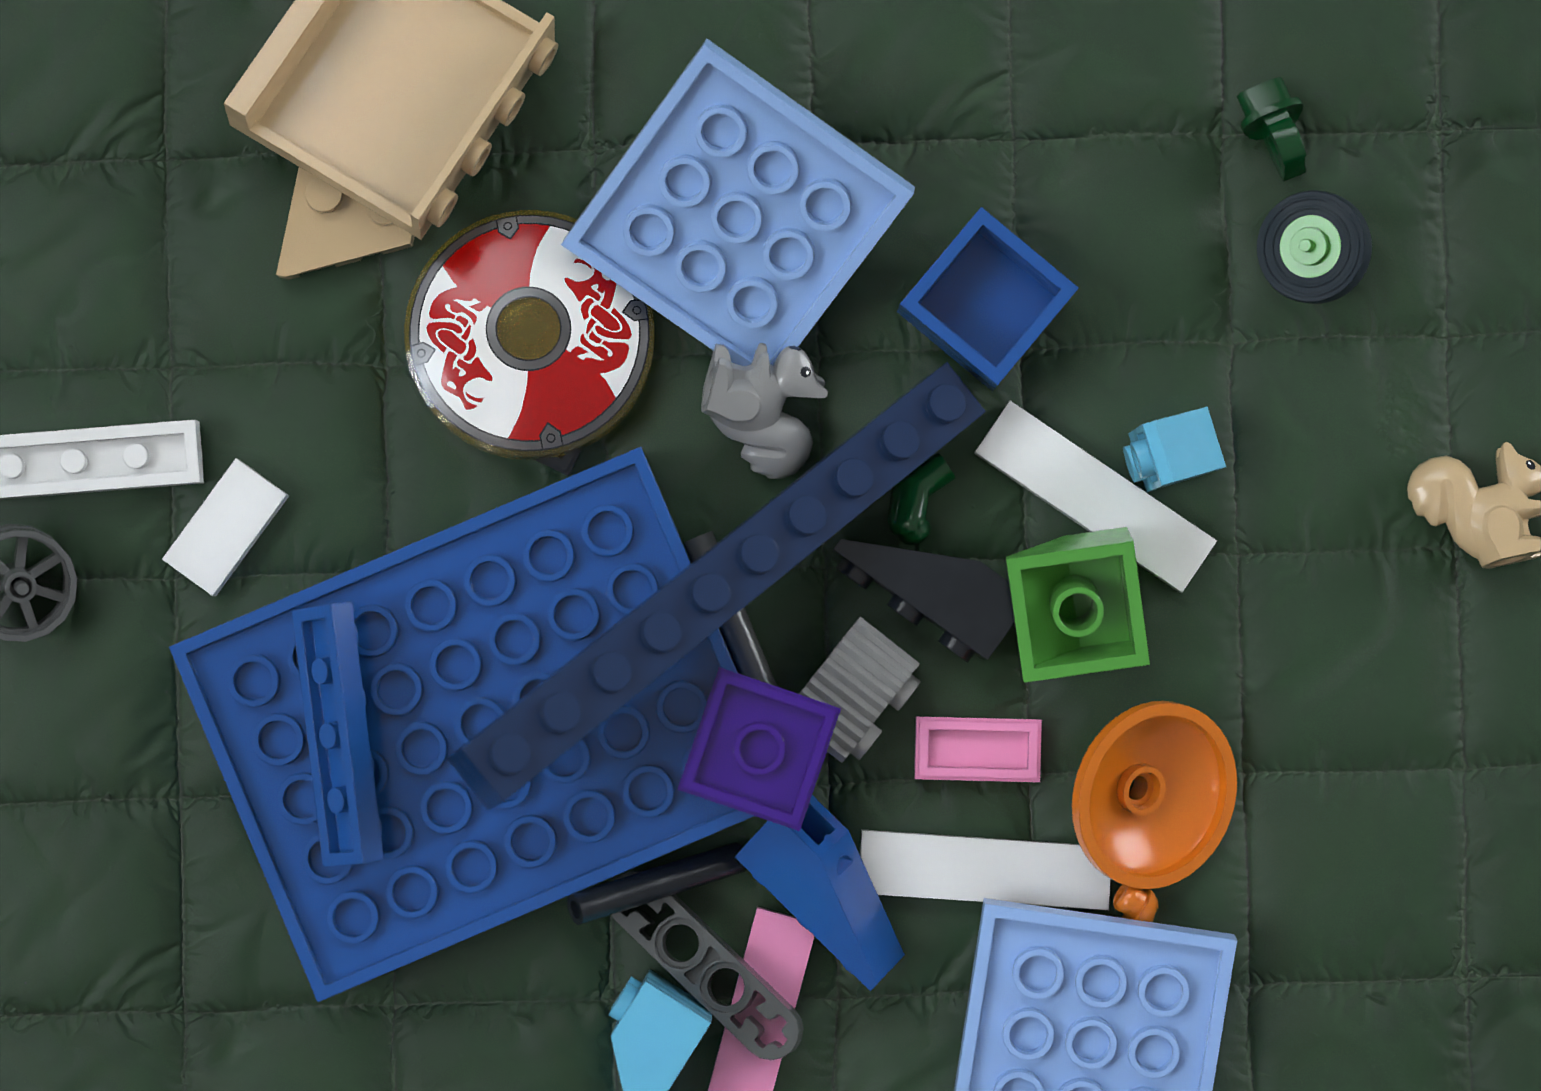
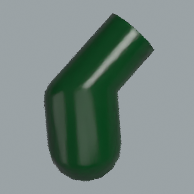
M939 453L917 467L892 488L887 520L891 532L898 535L901 542L906 545L919 544L928 537L931 525L926 521L928 497L956 478Z

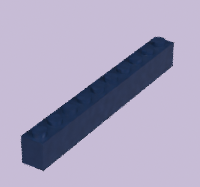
M946 362L910 388L446 759L487 810L503 803L986 411L948 362Z

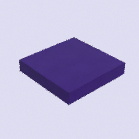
M719 667L677 790L800 831L841 708Z

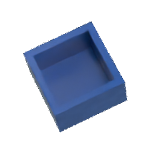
M981 207L903 299L897 313L993 391L1079 287Z

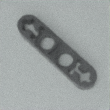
M633 871V872H629V873H624V874H622L621 876H619L617 879H620V878H623V877H626V876H629V875H633V874H636V873H639V872H642V871ZM676 894L647 903L657 914L665 913L668 905L675 911L674 915L659 923L652 937L645 929L653 925L655 921L646 912L639 910L629 914L625 910L612 914L615 921L751 1053L761 1059L775 1060L788 1056L797 1049L802 1041L804 1028L802 1019L795 1008ZM676 925H687L698 935V951L688 961H679L673 958L667 950V935ZM722 968L735 970L740 974L744 982V993L741 999L732 1005L722 1004L712 994V978ZM758 992L766 1001L755 1008L769 1020L782 1016L787 1022L782 1029L783 1035L787 1038L784 1045L778 1041L768 1045L763 1044L760 1037L765 1029L752 1015L746 1017L743 1025L735 1018L736 1014L751 1006Z

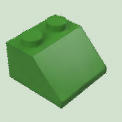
M1127 527L1066 535L1006 557L1024 683L1150 665L1135 547Z

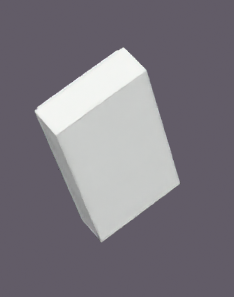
M236 458L162 560L210 595L217 596L288 499L289 495Z

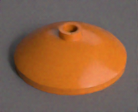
M1173 701L1143 703L1124 711L1110 721L1087 749L1077 772L1072 796V817L1075 833L1082 851L1091 864L1111 880L1137 889H1155L1172 885L1188 877L1201 867L1213 854L1224 837L1235 807L1237 771L1228 740L1217 724L1207 715L1190 706ZM1134 780L1133 788H1132L1131 791L1129 792L1131 783H1132V781Z

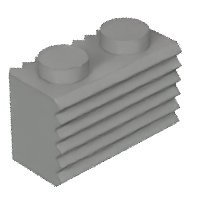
M861 617L856 620L799 693L800 695L841 708L827 752L841 763L847 758L849 753L858 760L863 757L882 732L881 729L873 724L888 704L898 711L921 682L912 675L920 663Z

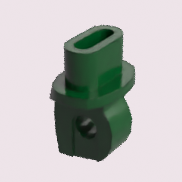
M1282 77L1273 78L1240 92L1237 95V99L1245 115L1240 127L1243 133L1250 139L1264 140L1282 181L1284 182L1306 173L1305 156L1307 155L1295 125L1304 107L1299 97L1291 98Z

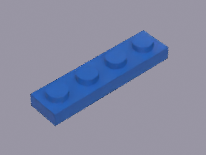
M352 602L333 603L292 610L323 867L384 860L381 841L382 825L378 816L373 776L374 760L370 752L365 711L366 696L362 687L357 647L358 631L354 623Z

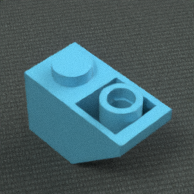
M1208 407L1142 424L1128 433L1131 441L1130 445L1123 447L1126 465L1133 482L1143 480L1146 492L1212 473L1226 467Z

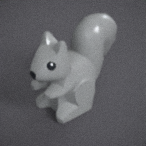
M759 343L751 365L741 366L731 363L728 349L724 345L715 344L703 386L701 411L710 416L713 423L726 437L744 444L741 457L750 463L753 472L765 475L770 479H783L795 474L803 467L810 456L813 444L809 429L798 418L782 412L786 398H825L828 395V391L824 388V379L815 374L809 357L800 347L793 345L784 348L776 358L774 365H771L766 344Z

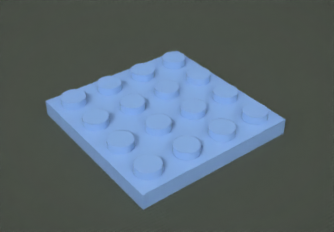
M706 39L565 236L561 245L713 351L715 344L724 345L728 349L731 363L741 366L751 365L759 343H764L767 346L770 364L774 365L776 358L784 348L793 345L798 347L913 196L915 186L713 42Z
M984 898L954 1091H1213L1237 945L1235 935Z

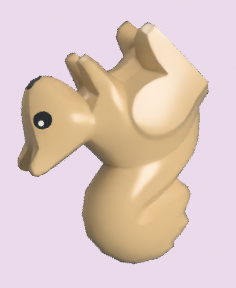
M1509 442L1503 443L1501 448H1498L1496 451L1498 484L1479 488L1471 470L1463 462L1449 456L1430 458L1419 464L1412 472L1407 486L1408 499L1411 500L1417 516H1424L1432 526L1446 523L1453 541L1462 550L1478 559L1482 568L1487 569L1541 557V537L1532 536L1528 527L1529 519L1541 516V500L1528 499V497L1541 492V465L1518 454Z

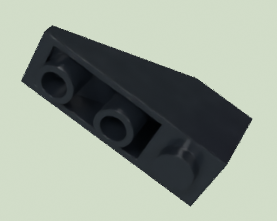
M840 539L832 551L842 558L836 567L838 571L865 590L872 581L877 583L893 595L886 604L915 626H918L923 617L944 632L938 642L967 663L974 654L983 660H988L1015 622L1009 582L981 561Z

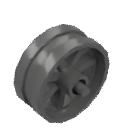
M5 524L0 526V541L16 537L14 561L4 564L0 560V591H4L0 597V620L11 602L14 601L20 605L26 626L6 627L0 625V639L4 641L27 642L48 635L65 621L76 599L77 576L71 558L49 534L31 525ZM28 538L45 544L53 551V553L28 569L25 568ZM60 563L63 572L62 591L36 583L35 578ZM36 594L57 601L55 607L37 622L29 600Z

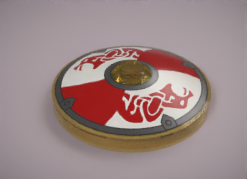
M519 210L504 212L477 221L460 230L433 254L418 276L411 292L406 309L404 343L407 362L415 385L427 407L450 432L471 446L487 453L510 459L541 460L560 457L583 449L601 439L625 418L635 405L648 379L655 346L653 310L646 303L561 245L565 236L577 221L573 217L548 211Z

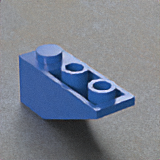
M813 795L811 796L800 831L767 821L735 856L752 874L754 879L774 895L796 917L797 921L805 929L809 930L842 963L844 968L859 979L870 991L905 955L849 830Z

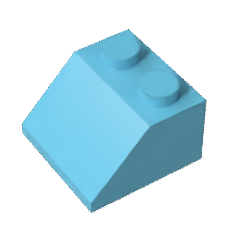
M652 970L648 971L642 983L631 976L608 1014L617 1020L611 1034V1040L622 1090L669 1091L711 1024L712 1014L696 998Z

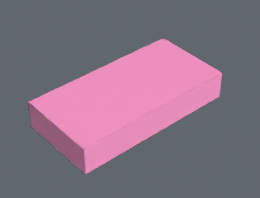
M915 716L914 779L1040 782L1042 720Z

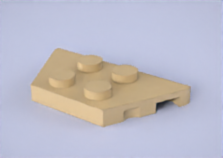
M299 167L276 275L279 278L290 280L300 277V274L333 265L339 267L361 261L363 257L378 253L387 254L413 247L415 236Z

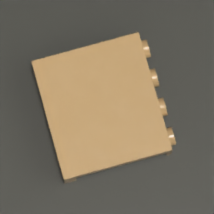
M295 0L225 100L224 106L229 124L422 240L432 224L441 227L450 216L458 199V195L454 193V190L464 175L467 173L473 177L484 165L492 148V144L488 140L499 123L508 126L516 117L525 99V93L521 90L533 73L538 76L543 75L553 61L559 46L555 42V17L546 12L539 23L502 0Z

